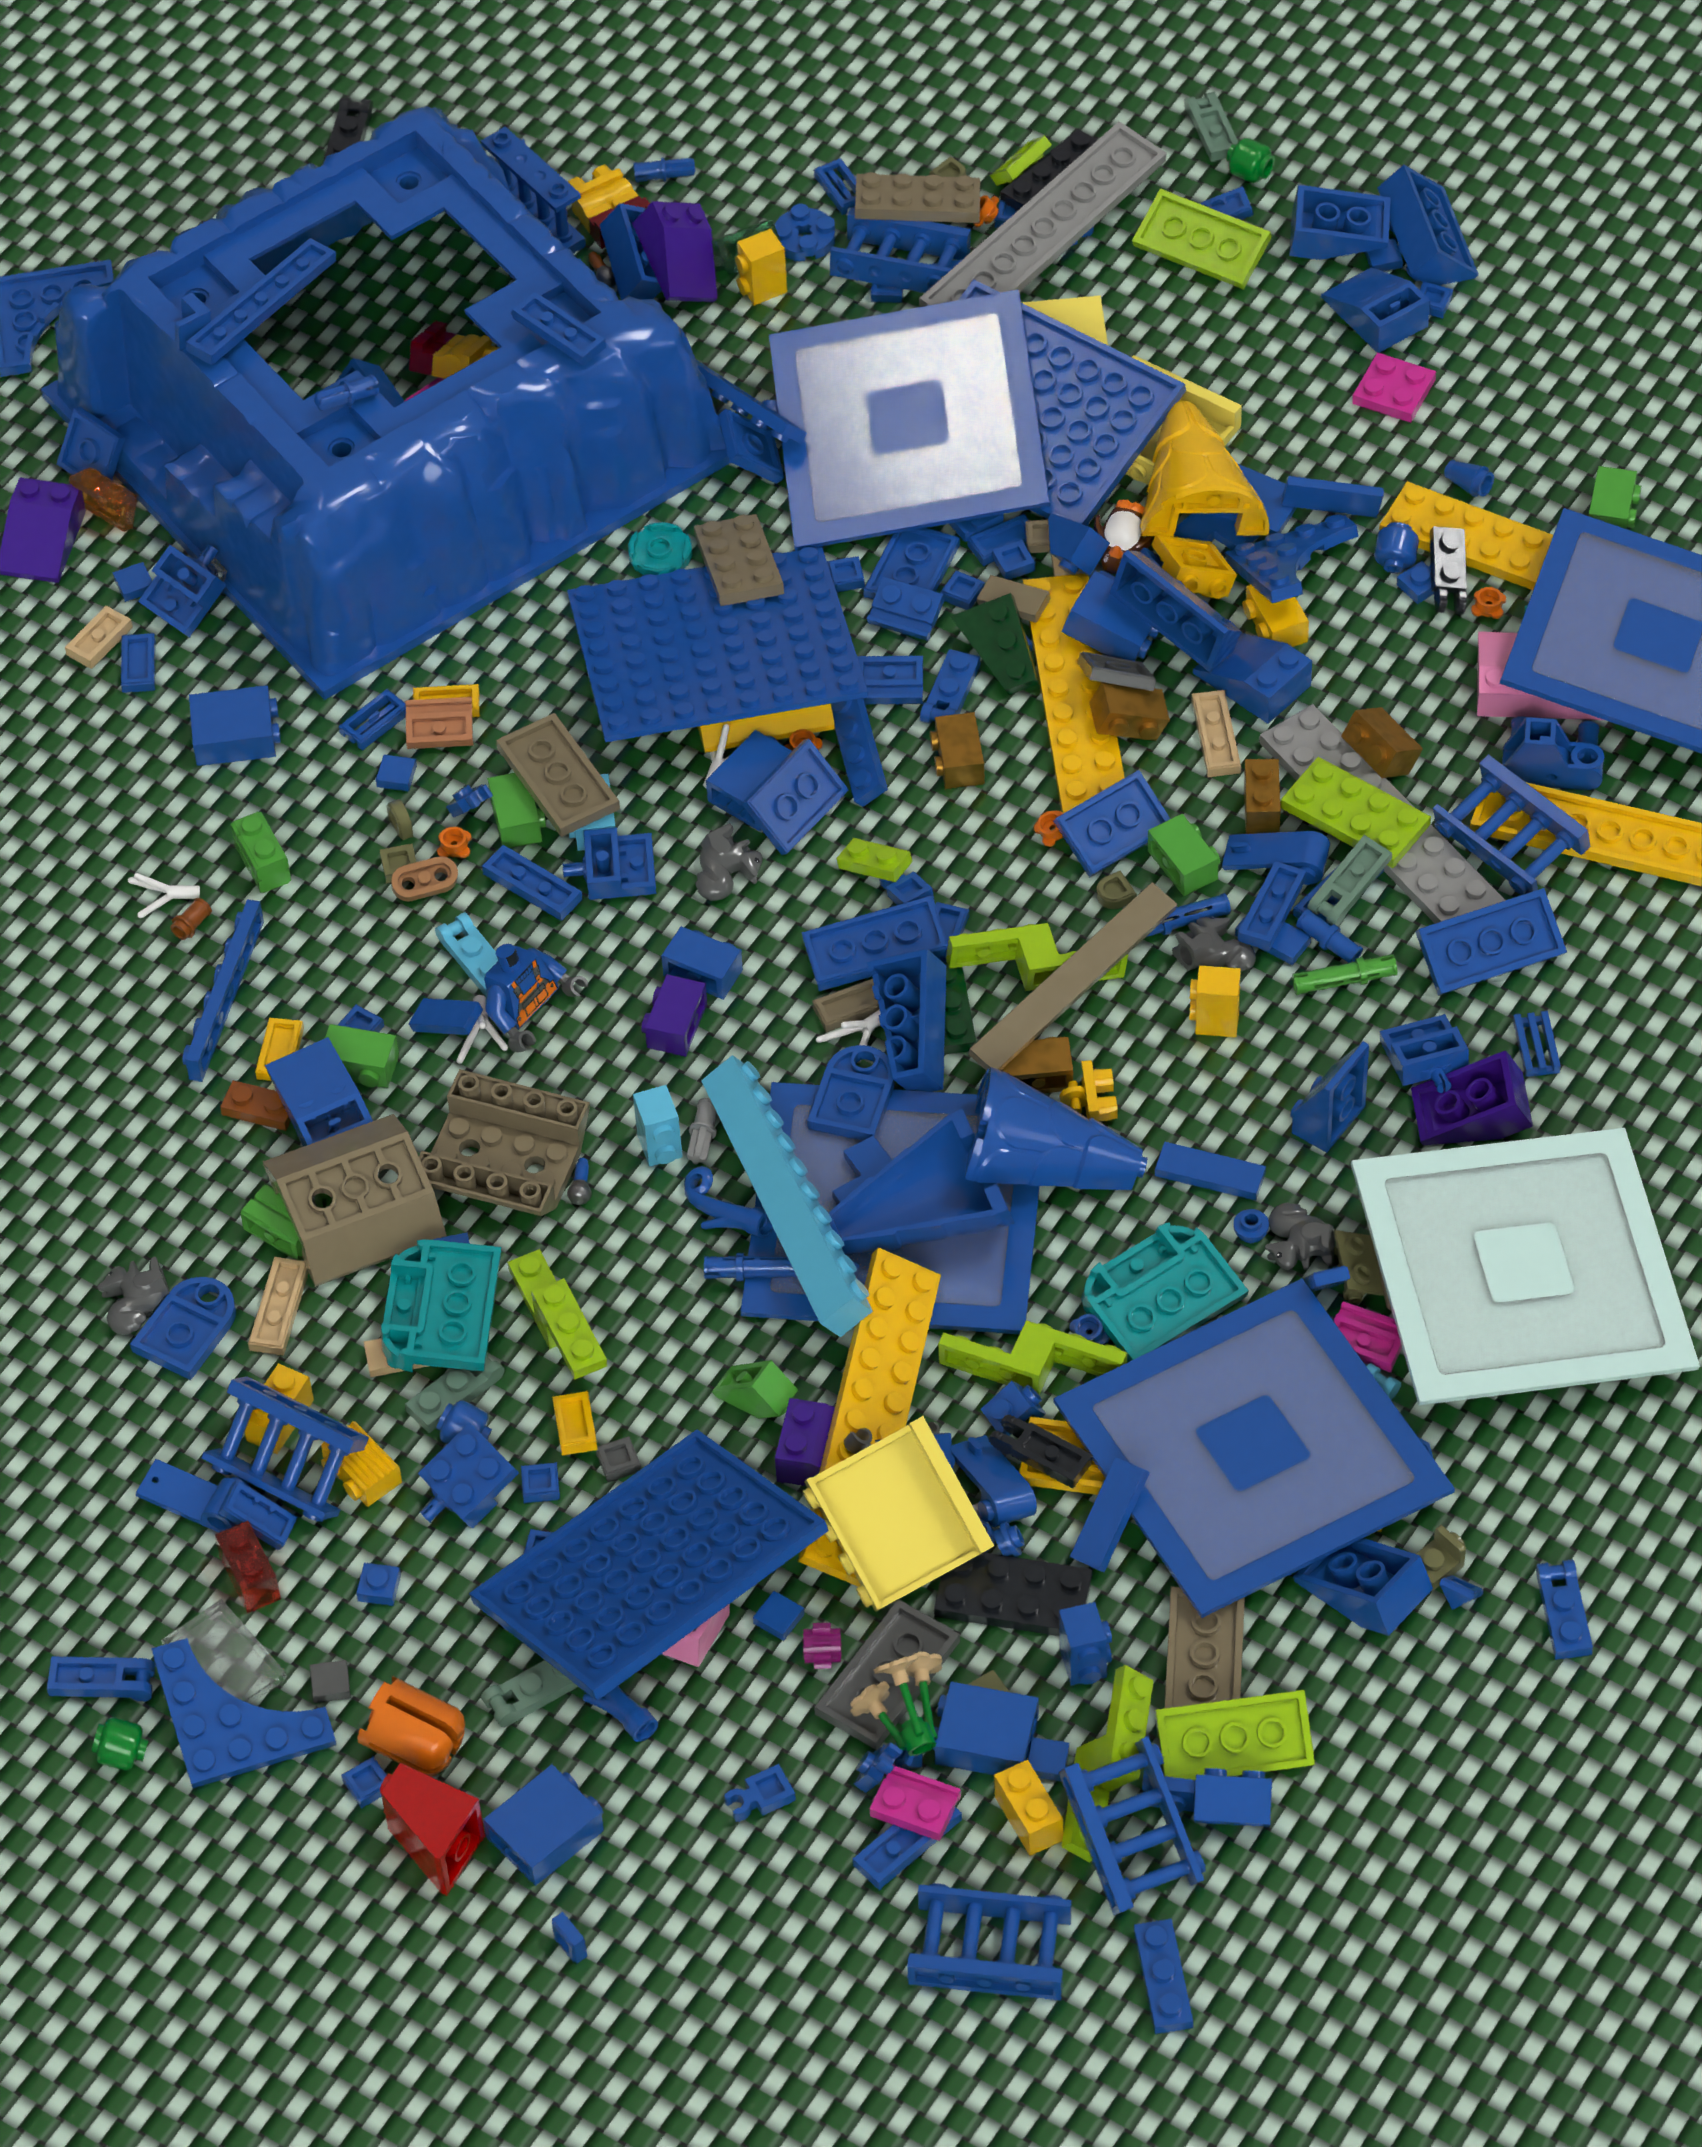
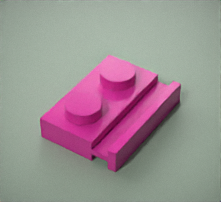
M1343 1301L1339 1313L1336 1314L1334 1323L1363 1363H1372L1382 1370L1391 1372L1402 1349L1395 1320Z
M894 1766L886 1779L884 1778L869 1809L870 1817L940 1841L954 1813V1807L961 1798V1789Z

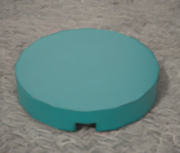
M665 522L651 523L644 526V530L639 533L636 531L631 536L628 543L629 562L642 575H658L670 573L677 569H685L692 558L691 538L688 534L686 535L682 532V528L675 524Z

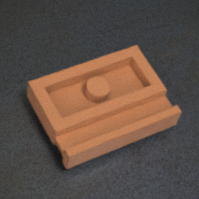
M471 697L405 700L407 749L473 746V704Z

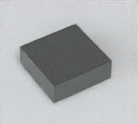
M629 1436L597 1446L598 1450H595L607 1482L635 1474L641 1470V1464Z
M347 1660L310 1665L314 1703L351 1698Z

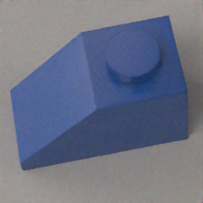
M1051 513L1048 517L1050 553L1061 561L1058 566L1072 575L1080 572L1090 576L1110 543L1091 527Z

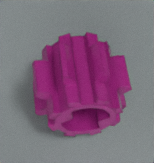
M813 1623V1629H804V1663H814V1669H832V1663H841L840 1628H831V1623Z

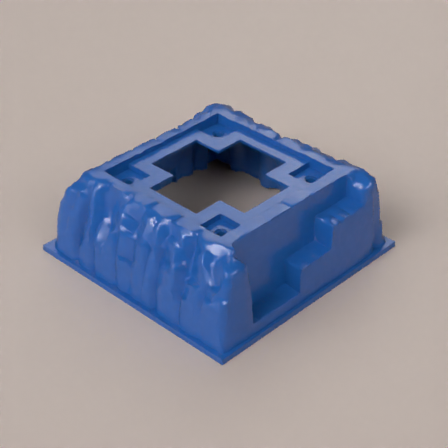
M428 106L402 112L395 117L394 121L382 123L372 131L370 141H359L338 153L326 156L321 167L309 163L295 170L294 174L290 177L276 182L272 189L257 187L246 191L237 204L223 205L217 212L216 219L211 218L196 227L182 231L178 236L174 237L170 251L158 250L127 261L109 286L99 287L80 284L67 291L59 310V320L55 322L59 366L58 380L41 389L42 397L68 425L73 409L82 407L126 437L114 475L191 557L198 559L207 544H210L219 551L208 568L211 569L214 576L227 584L223 592L324 700L731 463L729 462L723 438L720 418L716 413L706 379L698 369L696 358L683 330L663 312L660 303L654 299L639 300L628 296L623 300H619L614 289L604 282L598 281L594 271L579 258H576L570 249L565 248L558 238L553 237L550 229L533 216L525 204L510 192L502 168L492 156L485 153L473 130L457 128V124L449 123L442 109ZM445 211L515 280L465 309V314L499 349L395 408L379 393L375 396L372 395L356 400L350 406L342 404L321 411L314 403L315 394L302 400L244 339L217 362L210 365L188 353L186 348L179 351L162 334V326L182 317L181 297L192 292L211 310V320H213L308 239L312 238L328 247L340 239L355 236L362 227L371 222H374L393 240ZM533 292H537L604 337L606 348L582 366L513 319L512 309ZM356 370L324 389L337 386L343 380L351 382L364 378V376Z

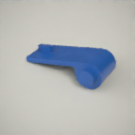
M1316 831L1229 835L1222 868L1223 870L1272 868L1274 862L1277 861L1306 870L1307 877L1304 885H1310L1321 881L1330 849V841L1325 835Z
M986 1435L977 1438L969 1437L967 1441L951 1445V1453L955 1458V1462L981 1491L978 1511L982 1520L988 1522L992 1527H998L1005 1521L1011 1523L1036 1514L1037 1502L1032 1487L1007 1458L991 1445Z
M155 1459L136 1491V1497L218 1533L229 1535L233 1533L237 1524L220 1515L218 1511L234 1481L239 1480L248 1487L250 1486L245 1480L235 1476L223 1478L217 1486Z

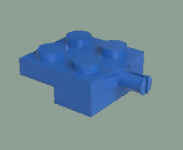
M207 544L198 559L184 555L169 545L151 570L156 574V577L138 602L190 638L227 585L214 576L211 569L208 568L219 551L210 544Z
M617 828L583 830L585 846L583 862L562 863L564 878L584 875L588 886L589 900L657 894L651 833L618 836Z
M1445 1014L1380 1031V1042L1403 1086L1431 1079L1439 1093H1443V1088L1447 1092L1451 1088V1083L1445 1074L1469 1065V1049L1457 1026L1452 1027Z
M469 1422L418 1473L431 1487L432 1493L435 1496L420 1513L431 1523L446 1507L448 1510L455 1512L473 1529L498 1504L494 1498L519 1472Z

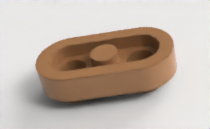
M442 856L404 865L393 873L391 880L392 891L397 898L403 901H414L444 893L456 885L458 869L451 859ZM441 872L446 874L447 878L443 881H438L435 875ZM406 881H410L414 883L415 886L412 889L407 890L403 888L402 884Z

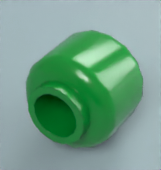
M1243 138L1237 144H1232L1226 156L1231 174L1251 183H1257L1262 179L1268 178L1275 162L1269 146L1250 138Z
M110 1717L106 1720L105 1724H98L91 1752L96 1753V1760L99 1764L128 1771L133 1767L135 1760L143 1762L149 1740L142 1738L143 1730L138 1723Z

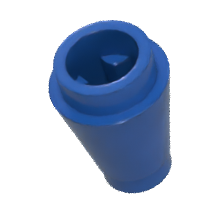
M1451 460L1445 467V478L1450 479V481L1473 497L1486 496L1493 486L1494 475L1485 466Z

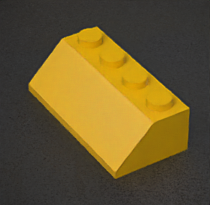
M831 703L698 726L705 753L717 751L724 724L729 725L725 749L739 747L754 730L779 740L790 738L793 732L800 729H806L813 733L835 729Z

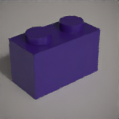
M666 974L662 986H657L654 991L653 1008L651 1013L645 1014L641 1031L646 1034L647 1048L686 1057L707 1006L706 983Z

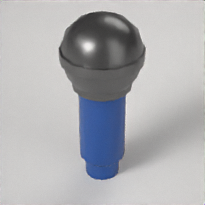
M586 1158L578 1159L575 1165L574 1181L567 1190L568 1199L576 1205L586 1204L592 1195L588 1184L589 1165Z

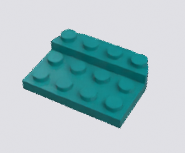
M1170 1222L1158 1226L1153 1235L1106 1264L1102 1265L1100 1262L1096 1264L1087 1278L1081 1300L1085 1313L1093 1314L1099 1319L1103 1325V1330L1116 1347L1121 1351L1127 1352V1361L1130 1362L1193 1331L1246 1298L1249 1290L1200 1229L1196 1227L1195 1230L1184 1226H1170Z
M424 1239L417 1240V1246L408 1248L399 1255H394L391 1262V1275L384 1319L381 1324L382 1351L390 1367L413 1372V1366L417 1364L484 1372L501 1260V1247Z

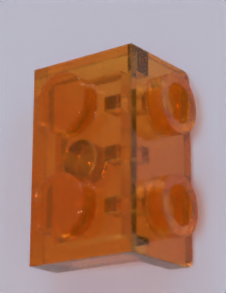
M91 467L69 477V484L82 491L85 508L123 532L133 528L137 495Z

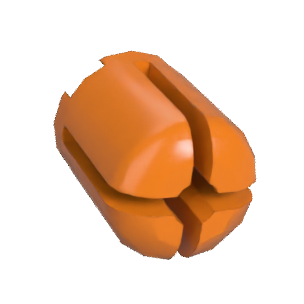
M392 1676L391 1684L384 1682L368 1707L372 1710L368 1720V1729L365 1731L360 1728L357 1738L359 1744L397 1763H402L428 1776H435L445 1770L451 1763L452 1757L450 1754L455 1755L465 1732V1720L458 1708Z

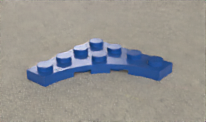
M111 259L0 277L1 377L32 372V358L37 341L45 328L59 315L66 292L80 284L99 287L109 286L114 280Z
M1332 515L1327 517L1324 522L1315 525L1303 524L1296 527L1295 531L1289 533H1274L1266 536L1263 541L1238 544L1235 546V549L1225 552V555L1232 569L1270 602L1276 603L1303 594L1302 584L1296 576V571L1301 570L1311 560V552L1314 550L1325 551L1337 544L1359 537L1357 525L1345 515Z
M187 1638L151 1649L192 1789L337 1745L326 1707L305 1711H277L244 1702L226 1692L207 1675L192 1652Z

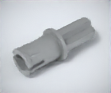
M702 1098L698 1101L694 1123L689 1126L691 1137L686 1155L687 1159L692 1160L694 1164L707 1160L711 1140L716 1136L714 1126L717 1112L710 1098Z

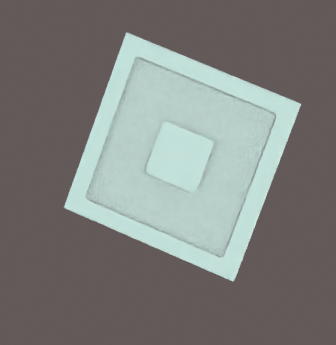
M1625 1128L1351 1161L1353 1175L1418 1405L1699 1370V1361Z

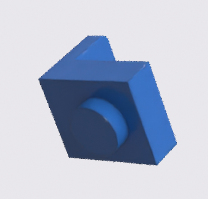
M1014 1381L1007 1384L981 1408V1411L995 1430L1008 1436L1010 1435L1009 1432H1006L1003 1426H1001V1420L1005 1415L1008 1414L1026 1421L1031 1415L1042 1418L1046 1414L1039 1405L1042 1401L1039 1394L1031 1386L1023 1387Z
M1144 1770L1142 1791H1148L1153 1788L1146 1770ZM1164 1776L1177 1811L1194 1812L1196 1780ZM1158 1803L1155 1804V1805L1150 1806V1807H1158V1808H1160V1806H1159Z

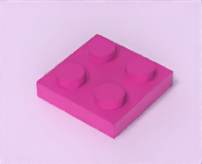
M1377 352L1353 394L1352 404L1412 423L1436 380V371Z

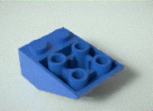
M1372 267L1321 294V298L1378 353L1428 327L1430 299L1411 281Z
M328 1037L265 1065L303 1147L373 1121L359 1090Z

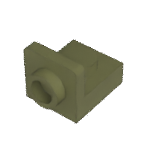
M1443 1525L1435 1529L1434 1540L1416 1553L1421 1556L1433 1586L1431 1591L1440 1586L1439 1583L1442 1578L1454 1575L1465 1564L1466 1547L1463 1540L1455 1532H1449Z

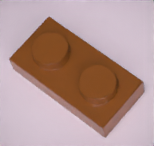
M234 1080L220 1106L223 1116L284 1131L287 1130L291 1122L277 1091Z

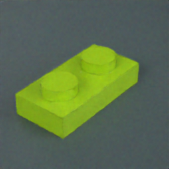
M1044 135L1028 141L993 172L990 177L996 186L1006 182L1012 183L1024 173L1028 166L1031 167L1044 157L1043 153L1051 146L1047 137Z
M853 838L836 858L839 869L896 882L913 862L910 851Z

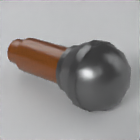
M596 252L589 253V262L596 271L598 281L612 287L616 283L612 268L607 266Z

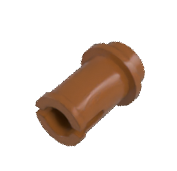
M196 898L181 915H176L172 919L170 928L173 934L182 940L192 938L195 935V929L211 914L212 909L205 900Z

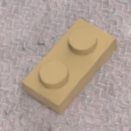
M105 606L65 646L66 655L92 669L122 639V635H126L133 628L131 619Z

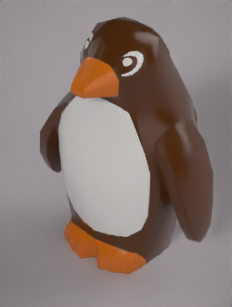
M1118 500L1104 526L1101 525L1100 515L1095 517L1093 530L1110 543L1101 557L1103 570L1108 573H1117L1124 552L1127 550L1140 552L1144 547L1149 549L1155 536H1142L1140 523L1144 506L1137 502L1131 503L1129 500Z

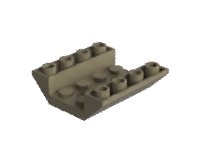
M459 1069L447 1095L449 1114L431 1153L421 1151L419 1155L432 1188L539 1216L555 1210L581 1154L590 1102ZM469 1147L479 1150L478 1153L472 1156L461 1154L464 1149ZM534 1164L544 1167L543 1170L537 1173H530L526 1170Z
M394 1114L263 1161V1166L275 1194L280 1193L301 1242L302 1258L315 1287L389 1260L395 1254L399 1255L406 1249L417 1246V1240H433L447 1236L435 1193L408 1131ZM391 1169L397 1173L398 1178L395 1182L387 1184L380 1181L378 1174L382 1170ZM324 1193L331 1197L332 1203L326 1208H319L313 1204V1197Z

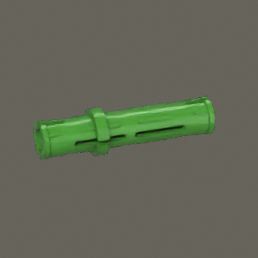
M1394 954L1365 960L1363 957L1355 958V962L1293 973L1292 981L1296 995L1347 984L1360 983V985L1368 984L1369 980L1397 976L1398 970Z

